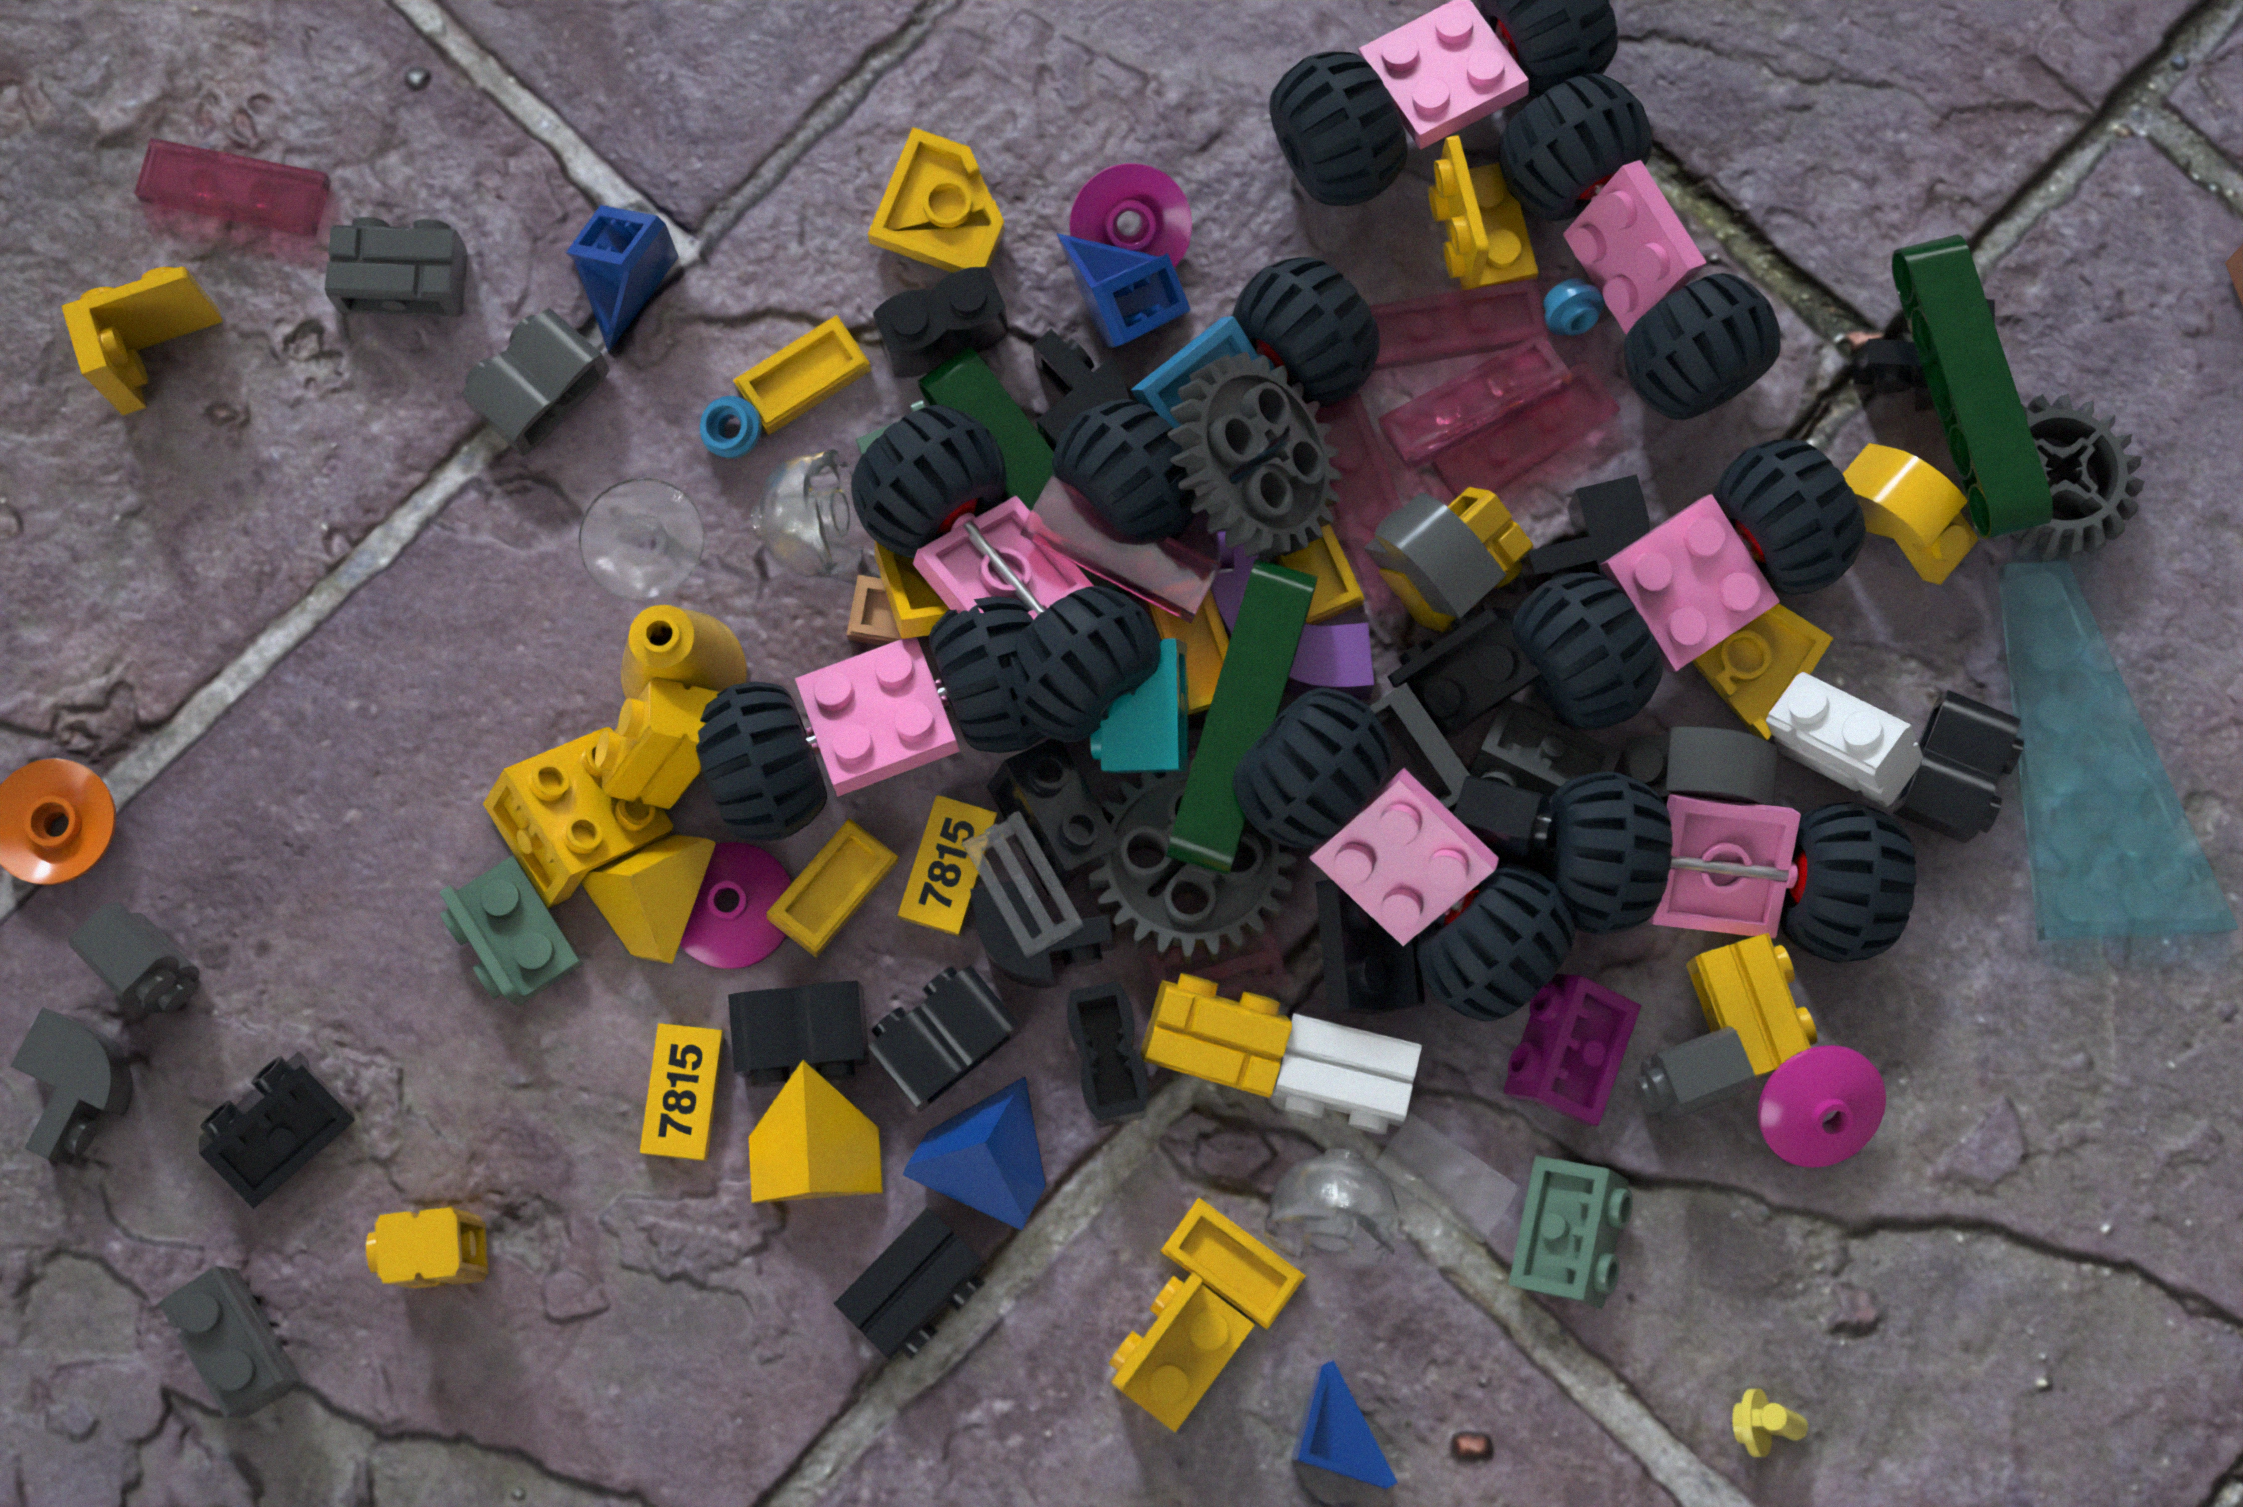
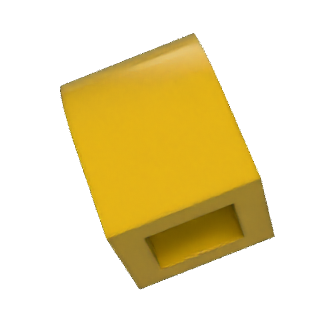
M1868 443L1844 471L1845 481L1853 489L1858 499L1857 503L1861 506L1866 532L1893 538L1923 581L1941 585L1979 540L1960 512L1968 502L1966 497L1946 476L1922 459L1903 450Z

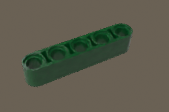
M1956 234L1896 249L1892 255V274L1895 287L1963 494L1968 500L1967 506L1975 529L1982 538L1988 539L2050 523L2053 517V502L2050 488L1966 241L1962 236Z
M966 346L917 380L918 387L930 406L946 405L973 416L989 429L1003 453L1006 467L1007 483L1001 500L1005 502L1017 495L1094 586L1105 587L1128 597L1148 582L1134 556L1113 547L1062 493L1055 482L1052 471L1054 452L984 361L970 346Z
M1255 559L1171 834L1166 857L1230 875L1247 820V816L1239 806L1233 788L1234 771L1244 754L1278 716L1318 576Z

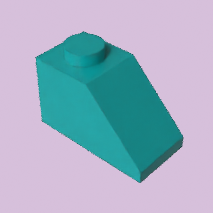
M1177 638L1163 639L1159 643L1161 658L1157 671L1135 690L1133 696L1130 693L1122 695L1107 708L1109 718L1101 721V728L1090 737L1092 756L1094 760H1101V771L1113 774L1189 772L1187 643Z

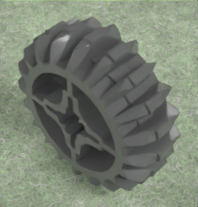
M2069 393L2060 395L2052 406L2043 394L2035 396L2028 403V408L2023 404L2022 407L2047 482L2050 480L2048 476L2052 472L2056 473L2064 464L2069 465L2067 471L2060 477L2062 482L2058 485L2054 484L2050 488L2053 510H2057L2067 518L2073 515L2078 520L2068 521L2052 518L2048 524L1996 536L1995 542H2003L2012 535L2018 539L2016 544L2017 556L2026 555L2035 545L2038 548L2041 563L2053 560L2057 556L2058 551H2060L2066 562L2076 561L2083 554V549L2090 555L2096 554L2106 546V539L2115 540L2125 531L2126 525L2123 520L2131 519L2136 514L2139 506L2132 497H2136L2143 490L2145 482L2130 475L2141 466L2142 457L2124 454L2123 450L2132 442V434H2121L2115 437L2110 431L2115 424V415H2107L2101 421L2092 417L2094 413V400L2084 402L2075 411L2073 410ZM2043 438L2057 439L2071 446L2064 448L2055 447ZM2087 460L2096 473L2098 486L2088 476L2086 469Z

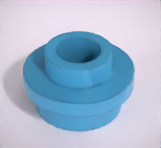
M1573 278L1563 281L1555 286L1544 299V321L1549 330L1555 335L1575 336L1582 334L1592 328L1597 322L1599 314L1604 307V297L1597 287L1588 285L1583 279Z
M723 396L714 400L708 405L701 416L700 435L703 443L712 453L723 458L734 459L748 454L756 446L761 435L762 424L758 411L750 402L737 396ZM737 417L741 423L740 432L734 438L728 439L725 434V426L730 419Z

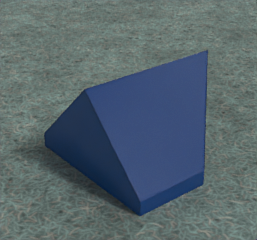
M600 205L565 253L576 264L608 353L674 265L679 255L666 223L658 216Z
M1056 233L1103 347L1123 345L1191 311L1168 253L1154 256Z
M1026 1076L929 1130L908 1161L903 1176L1023 1230L1046 1186Z
M1331 1360L1319 1366L1291 1459L1384 1489L1397 1484L1398 1482L1335 1361Z

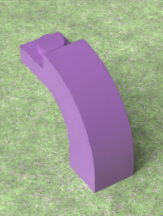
M1226 531L1217 532L1220 570L1231 569L1232 572L1210 573L1209 586L1230 642L1255 559H1259V554L1253 557H1246L1243 543L1229 549L1226 547ZM1305 623L1285 692L1300 697L1310 690L1327 687L1348 693L1358 700H1370L1374 687L1368 623L1317 626Z

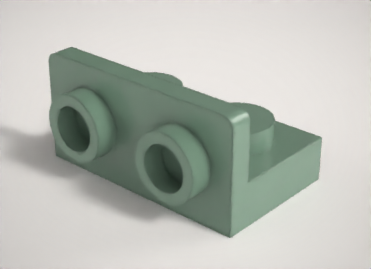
M513 855L459 890L449 885L439 891L448 906V909L441 912L440 916L459 945L462 946L470 941L481 959V962L473 966V969L493 999L503 994L508 1001L519 1007L584 965L551 911L546 907L520 863Z
M1535 1155L1508 1285L1516 1289L1574 1300L1602 1309L1605 1305L1606 1295L1614 1292L1619 1278L1620 1262L1618 1256L1615 1255L1619 1230L1625 1229L1628 1225L1633 1207L1632 1193L1628 1190V1179L1611 1169Z

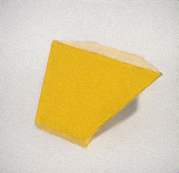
M672 835L588 871L580 884L631 955L645 960L673 964L716 842L702 837Z
M802 1060L748 1137L752 1203L882 1194L880 1128Z

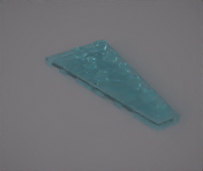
M2068 561L2004 564L1998 570L2013 716L2021 719L2016 737L2024 740L2023 750L2018 763L2038 941L2231 933L2238 930V925Z

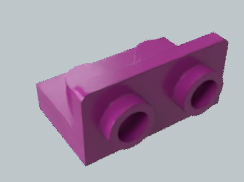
M1555 974L1549 983L1530 1001V1017L1521 1042L1514 1049L1508 1061L1507 1070L1509 1075L1503 1089L1504 1093L1517 1099L1535 1101L1581 1124L1599 1127L1642 1005L1584 976Z

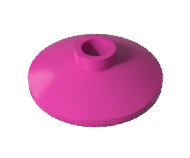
M1123 163L1100 171L1084 184L1076 196L1071 209L1069 231L1072 237L1154 256L1168 253L1175 268L1184 257L1191 240L1192 215L1186 196L1171 177L1149 165ZM1132 211L1139 215L1140 222L1138 227L1128 233L1119 230L1117 222L1120 215L1124 212Z
M740 842L715 844L680 942L681 947L701 963L720 969L749 967L773 954L787 937L783 931L767 920L766 915L767 911L792 884L782 865L766 851L750 844ZM725 891H734L739 895V904L731 912H721L717 908V899Z
M1836 1045L1817 1046L1804 1050L1780 1065L1765 1084L1758 1104V1124L1761 1134L1768 1146L1780 1158L1794 1165L1824 1167L1839 1163L1861 1150L1879 1128L1886 1106L1884 1082L1875 1066L1865 1056L1855 1050ZM1837 1111L1833 1117L1823 1122L1830 1112Z

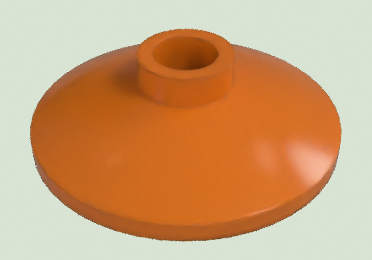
M43 759L19 768L0 785V865L13 876L37 885L64 884L89 872L106 854L115 833L116 808L107 785L89 768L66 759ZM60 816H66L68 818L66 831L60 836L53 837L51 834L53 821Z

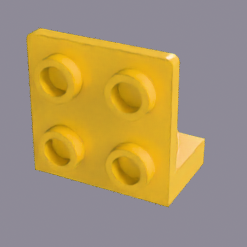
M1459 135L1446 137L1441 159L1434 161L1435 185L1428 187V197L1435 222L1444 221L1449 241L1443 243V253L1450 278L1459 277L1464 297L1535 282L1539 272L1520 203L1508 191L1499 162L1468 169Z
M183 266L177 268L158 267L144 273L140 280L116 288H94L83 293L80 300L61 305L81 374L122 415L146 408L140 386L148 383V377L137 350L223 321L219 308L186 267Z
M604 727L504 768L483 802L488 814L548 909L569 900L588 871L665 838L673 829L672 822L661 807L643 804L640 797H637L633 802L606 796L602 789L603 769L596 767L595 753L603 731L614 732L610 727Z
M1195 1272L1190 1274L1185 1283L1174 1275L1149 1307V1311L1158 1317L1144 1338L1132 1330L1108 1362L1110 1366L1118 1371L1110 1383L1175 1433L1255 1326L1254 1323L1202 1284L1204 1279Z

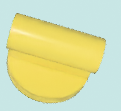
M1759 1388L1747 1389L1743 1395L1742 1403H1736L1733 1408L1732 1423L1735 1438L1739 1444L1746 1445L1752 1457H1766L1769 1454L1772 1436L1782 1435L1791 1440H1800L1808 1431L1807 1420L1802 1415L1780 1404H1769L1764 1391Z

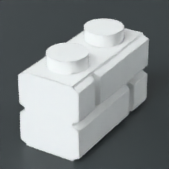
M1803 671L1795 677L1771 709L1766 719L1771 734L1775 736L1774 741L1781 754L1855 792L1861 790L1863 796L1886 808L1894 802L1923 759L1919 744L1915 742L1916 736L1911 724Z
M1293 1014L1291 1019L1292 1030L1281 1060L1273 1094L1274 1096L1286 1098L1284 1109L1314 1118H1322L1325 1108L1350 1114L1349 1126L1379 1134L1387 1133L1388 1124L1401 1126L1406 1117L1422 1045Z

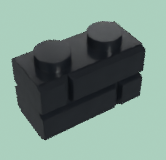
M926 1207L833 1304L890 1361H895L902 1353L910 1360H913L939 1333L931 1324L949 1304L959 1312L983 1288L986 1283L978 1274L987 1265L930 1208Z

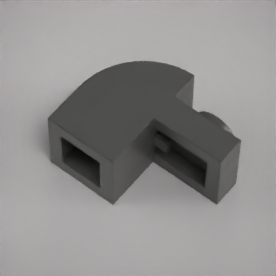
M1422 492L1416 495L1406 506L1385 517L1376 528V533L1374 534L1376 537L1364 547V550L1378 567L1404 573L1432 611L1457 618L1465 615L1506 576V573L1475 533L1448 507L1432 496Z
M1670 727V734L1626 738L1624 775L1646 784L1658 793L1665 803H1667L1669 793L1774 806L1777 746L1754 735L1734 730L1710 727Z
M42 1007L11 1064V1067L56 1088L25 1149L45 1159L71 1165L74 1157L84 1153L93 1141L98 1128V1121L95 1118L100 1109L125 1117L131 1101L132 1075L124 1053L107 1035L66 1015Z

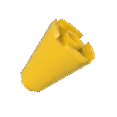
M655 605L643 610L631 624L621 662V685L626 699H637L654 677L683 683L686 690H689L691 686H697L720 693L732 685L746 683L747 664L738 639L718 619L701 612L675 606Z

